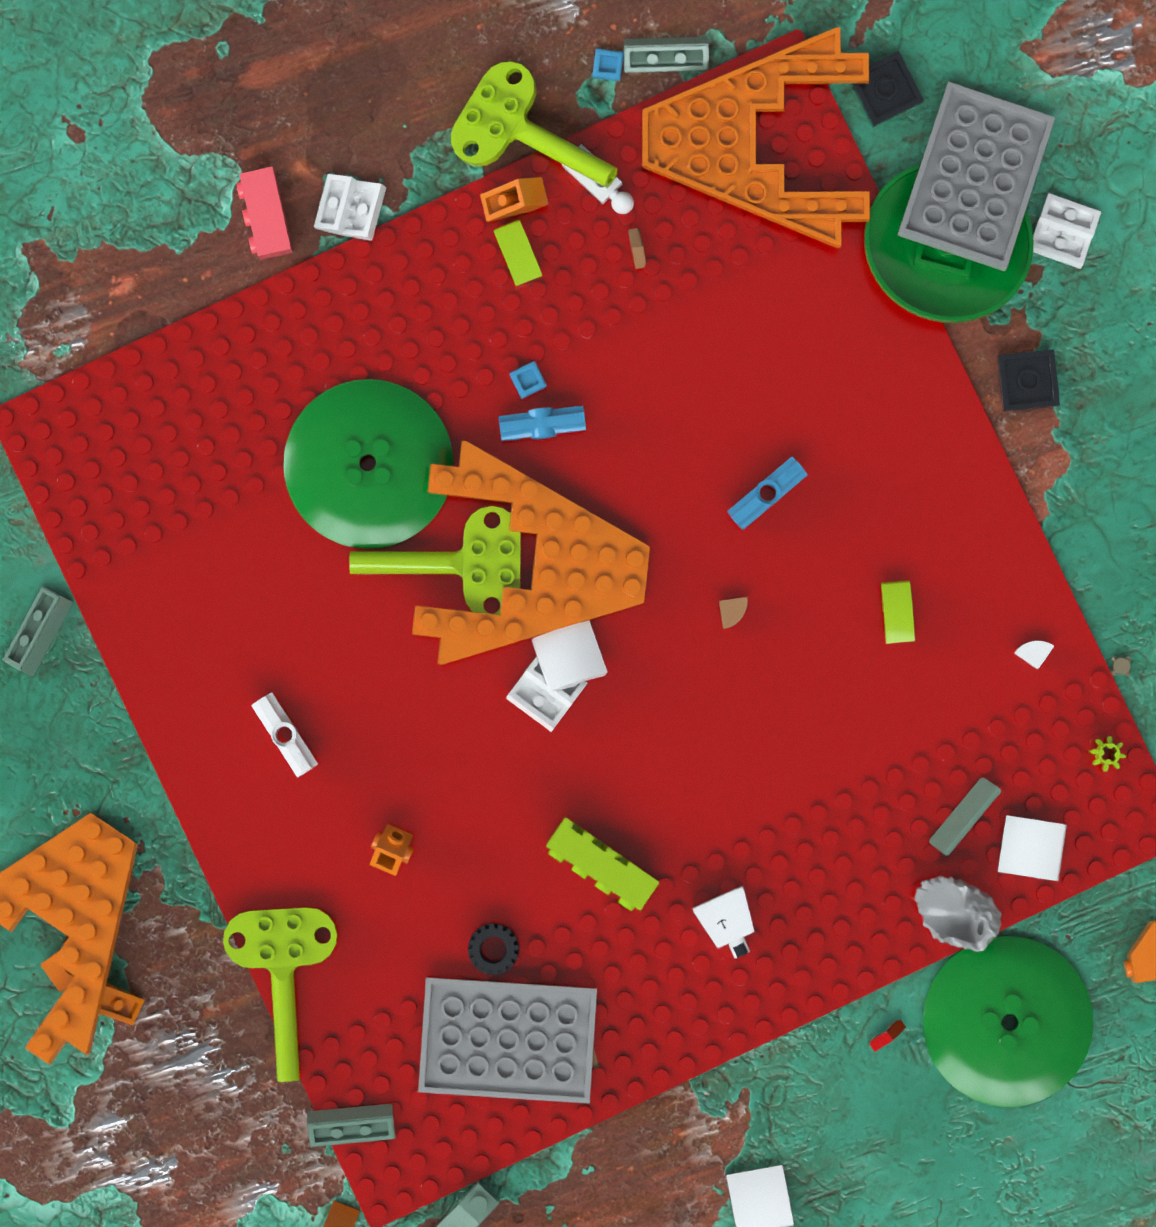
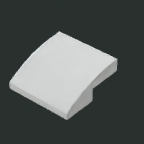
M328 174L314 228L372 241L386 187L380 183L357 181L349 176Z
M1048 193L1033 233V252L1081 269L1090 242L1094 236L1101 211Z
M589 620L560 628L532 639L549 692L574 687L579 682L603 677L607 674V669Z
M536 657L506 699L552 732L587 685V682L582 681L574 687L549 692L539 660Z
M1006 815L998 872L1059 881L1067 825Z
M783 1165L726 1175L736 1227L794 1226Z

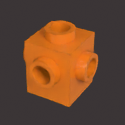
M387 824L383 834L377 832L371 848L375 852L370 865L396 876L402 862L408 864L414 848L410 846L413 835Z

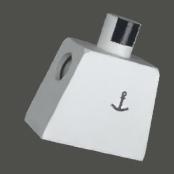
M742 886L692 908L717 948L728 944L734 958L741 957L750 952L744 936L753 933L754 928Z

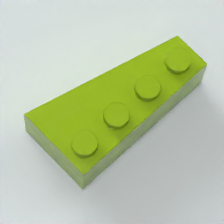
M566 817L546 845L550 849L549 855L561 863L565 859L574 866L571 870L582 878L586 879L589 875L597 881L595 886L607 895L611 891L621 897L618 902L630 911H633L635 907L641 910L660 883Z

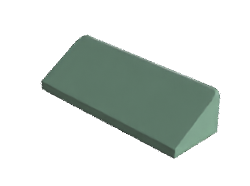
M708 37L624 39L625 73L709 70Z
M42 586L2 661L21 672L33 676L72 606V601Z
M980 778L930 838L929 843L943 855H949L1001 793V789L987 779Z
M392 1104L319 1110L307 1113L310 1147L395 1139Z

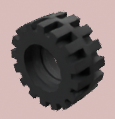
M498 923L483 925L470 938L468 944L470 960L478 970L485 974L498 975L504 973L515 964L518 958V939L513 931L505 925ZM498 937L505 943L506 953L500 960L490 961L482 954V944L487 938Z

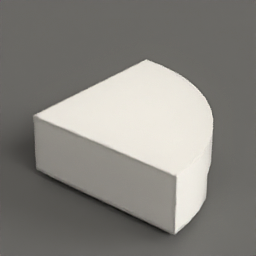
M1032 641L1020 646L1014 654L1034 668L1039 669L1054 645L1045 641Z

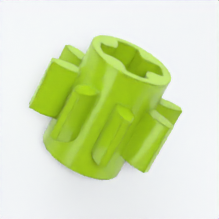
M1108 736L1104 744L1101 740L1096 739L1095 742L1098 747L1096 750H1089V753L1095 754L1096 758L1092 765L1103 764L1102 769L1105 772L1108 771L1110 764L1114 768L1119 769L1120 766L1117 761L1119 758H1126V755L1120 754L1119 750L1123 743L1112 744V736ZM1103 748L1113 749L1111 753L1112 760L1102 758V755H1104Z

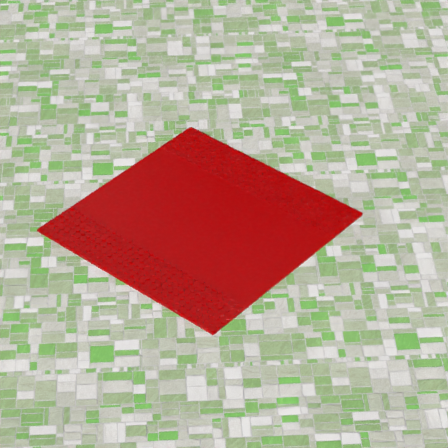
M799 29L789 32L564 139L577 147L582 144L594 156L618 169L616 177L623 184L618 191L629 193L634 200V206L627 214L615 212L610 198L602 204L562 167V163L537 151L376 227L372 241L353 238L0 405V442L227 925L238 914L248 911L305 907L322 910L335 923L338 935L336 946L331 955L322 962L298 966L294 971L300 1080L315 1111L392 1104L395 1139L331 1145L369 1227H382L964 949L963 947L952 946L949 943H942L937 938L934 939L929 928L924 927L923 916L918 913L919 908L914 898L917 887H922L921 883L924 880L930 881V879L938 878L939 876L953 877L955 880L961 879L967 884L979 888L983 893H987L992 897L994 904L1002 914L999 930L1002 931L1156 857V765L943 323L919 317L905 310L882 290L870 270L865 254L864 231L866 222H841V248H836L647 170L642 166L643 109L805 41L806 38ZM784 84V112H756V164H784V192L870 191L871 208L879 194V190L828 84ZM542 177L548 205L528 213L491 222L486 221L480 194L517 179ZM520 220L542 276L516 286L493 230ZM638 228L640 231L646 261L645 267L635 269L628 230ZM535 361L547 387L521 399L509 373ZM365 379L388 381L403 386L425 400L441 419L451 442L454 467H459L461 442L467 441L650 546L644 603L589 620L606 666L607 674L603 677L586 680L587 685L552 732L506 699L510 691L537 657L532 639L538 636L440 665L437 664L440 638L412 635L415 606L472 612L465 602L462 577L456 574H350V551H459L464 543L466 522L473 513L481 508L490 506L500 507L511 513L512 503L448 495L438 514L422 531L404 542L384 548H353L338 544L324 537L300 515L290 498L284 477V452L289 433L300 413L320 394L334 386ZM583 406L586 431L562 433L545 439H531L530 437L518 440H501L499 416L528 413L529 410L552 407L553 409ZM366 455L360 460V467L364 471H371L376 466V459L371 455ZM790 457H793L804 468L808 476L742 530L727 511ZM764 486L760 489V496L763 500L771 501L775 498V491L770 486ZM488 513L484 518V524L491 529L498 527L501 521L496 513ZM520 532V589L531 590L537 534ZM909 580L915 641L886 644L881 583ZM493 597L486 599L484 602L485 611L490 614L498 612L500 609L499 600ZM747 597V609L741 620L732 627L723 629L719 601ZM1032 641H1045L1054 645L1039 669L1028 664L1014 654V652L1020 646ZM271 692H273L318 762V765L299 777L296 776L278 746L273 742L269 732L251 706ZM282 727L279 729L277 737L282 743H287L292 739V731L289 727ZM1112 736V744L1123 743L1119 750L1120 754L1126 755V758H1119L1117 761L1120 766L1119 769L1114 768L1110 764L1108 771L1105 772L1102 769L1103 764L1092 765L1096 758L1095 754L1089 753V750H1096L1098 747L1095 742L1096 739L1101 740L1104 744L1107 737ZM1103 748L1104 755H1102V758L1112 760L1111 753L1113 749ZM980 778H985L999 787L1001 793L949 855H943L929 843L930 838ZM1006 815L1067 825L1059 881L998 872ZM565 817L660 882L641 910L635 907L633 911H630L618 902L621 897L611 891L607 895L595 886L597 883L595 879L589 875L586 879L582 878L571 870L574 866L565 859L561 863L548 854L550 849L546 845ZM387 824L413 835L410 846L414 848L408 864L402 862L396 876L370 865L375 852L371 848L377 832L383 834ZM742 886L754 932L744 936L750 952L741 957L734 958L728 944L717 948L692 908ZM490 923H498L508 927L516 935L519 943V955L515 964L508 971L498 975L485 974L478 970L471 962L468 954V944L472 934L479 927ZM320 927L315 932V938L320 943H327L331 939V932L326 927ZM240 932L233 933L232 935L238 948H242L246 942L245 936ZM490 937L483 942L481 950L486 959L497 961L505 955L506 946L502 939ZM248 968L274 1022L271 973L266 968ZM426 977L597 988L593 1053L595 1050L600 1068H594L592 1063L590 1103L418 1092Z

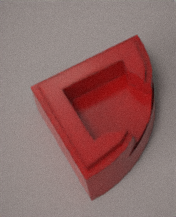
M896 1020L888 1026L889 1028L886 1031L875 1036L870 1041L869 1045L875 1052L893 1041L906 1028L901 1020Z

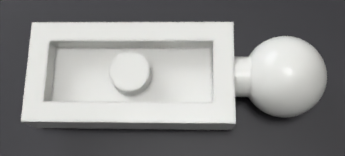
M582 144L579 146V148L589 152ZM562 164V167L602 204L610 198L615 212L627 214L632 210L634 206L633 197L627 192L618 191L623 184L617 177L606 188Z

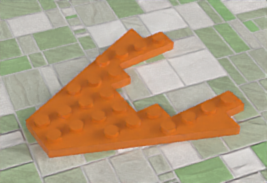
M836 27L643 109V168L823 243L841 248V222H869L870 191L784 192V164H756V112H784V84L869 83V53H841L840 27Z
M467 441L461 442L459 467L430 465L427 493L512 503L509 531L537 534L531 590L503 587L500 615L415 606L412 635L440 638L437 664H446L644 603L650 546Z
M92 813L0 872L1 926L13 932L29 909L69 936L53 961L73 974L74 978L25 1047L49 1065L55 1060L66 1042H69L86 1055H89L91 1052L138 848L137 843Z

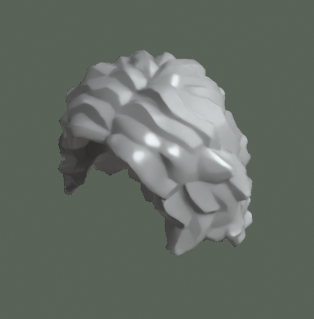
M943 876L932 878L930 881L924 880L921 883L922 887H917L914 898L919 908L918 913L923 916V925L929 928L934 939L937 938L942 943H949L959 948L983 951L993 938L998 935L1002 914L994 904L992 897L987 893H983L979 888L969 885L961 879L955 880L953 877L946 878Z

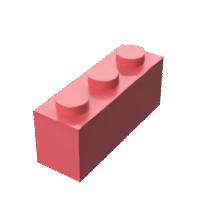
M273 167L239 174L241 182H237L236 186L239 198H245L247 209L242 210L246 227L251 226L253 237H248L252 254L257 253L259 259L263 260L293 253Z

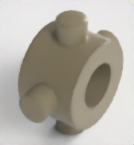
M1113 656L1111 658L1113 661L1111 674L1113 676L1116 674H1125L1127 677L1131 675L1129 670L1132 659L1129 656L1126 658Z

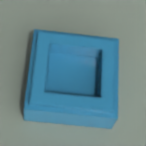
M596 49L592 78L620 82L624 52Z
M535 361L509 373L521 399L547 387Z

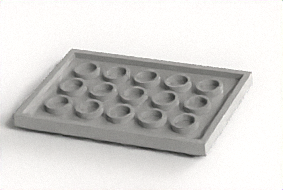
M948 82L897 235L1006 271L1055 117Z
M426 977L418 1092L590 1103L597 988Z

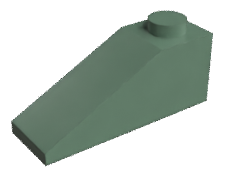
M479 1180L435 1227H477L499 1204L500 1199Z

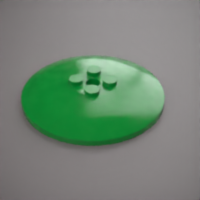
M921 164L901 172L889 181L875 198L870 208V220L866 222L864 231L867 262L882 290L905 310L919 317L937 322L958 323L972 321L985 317L1004 306L1023 284L1032 262L1033 231L1026 210L1007 269L1002 271L898 236L897 234Z
M355 380L334 386L323 392L300 413L286 442L284 477L290 498L303 519L318 533L338 544L359 549L384 548L399 544L415 536L438 514L448 495L427 493L430 465L453 466V451L447 430L434 409L419 395L403 386L388 381ZM366 455H371L376 459V466L371 471H364L360 467V460Z
M997 936L993 938L983 951L962 949L955 953L940 968L925 998L922 1020L923 1034L926 1047L934 1065L954 1088L984 1104L998 1107H1018L1048 1098L1062 1089L1078 1072L1091 1044L1093 1010L1082 978L1062 955L1052 948L1028 938ZM1007 1014H1013L1017 1018V1025L1013 1030H1005L1002 1026V1019Z

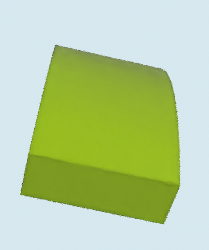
M520 220L493 230L516 286L542 276Z
M910 581L881 583L886 644L915 641Z

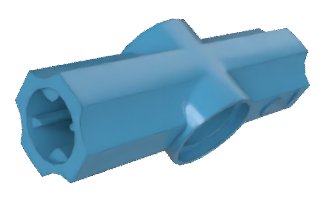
M583 406L553 409L552 407L529 410L528 413L499 416L502 441L530 437L531 439H545L562 433L586 431Z
M790 457L730 508L727 513L744 530L808 476V474L798 461ZM764 486L772 487L775 491V498L771 501L763 500L760 496V489Z

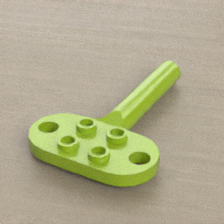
M502 62L491 67L481 79L451 132V145L456 155L463 162L475 167L487 166L497 161L512 141L519 140L606 188L613 183L618 171L615 166L527 119V114L537 95L536 83L529 70L515 62ZM514 72L522 73V79L519 83H509L511 74ZM477 144L479 146L476 155H465V150L469 145Z
M484 507L473 513L466 522L464 543L461 550L456 552L350 551V574H456L463 579L465 602L471 611L490 614L484 609L486 599L491 597L498 599L501 607L503 587L520 589L521 535L520 532L509 531L511 513L500 507ZM488 513L499 515L501 521L498 527L491 529L484 524V518ZM500 609L498 612L493 613V615H500Z
M316 908L248 911L234 917L224 931L223 944L225 951L233 962L241 967L266 968L271 973L277 1082L300 1080L294 971L301 965H312L322 962L331 955L337 943L338 933L334 921L327 913ZM326 927L330 930L331 939L329 942L320 943L316 940L315 932L318 928ZM240 932L245 936L246 942L242 948H234L230 944V937L233 933Z

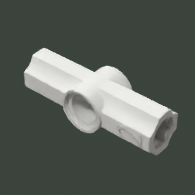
M273 692L251 705L297 777L318 765V762ZM282 727H289L292 731V739L287 743H282L277 737V733Z

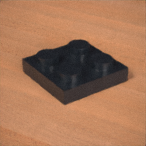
M899 51L869 65V83L851 84L873 128L924 102Z
M1054 349L997 356L1003 412L1060 406Z

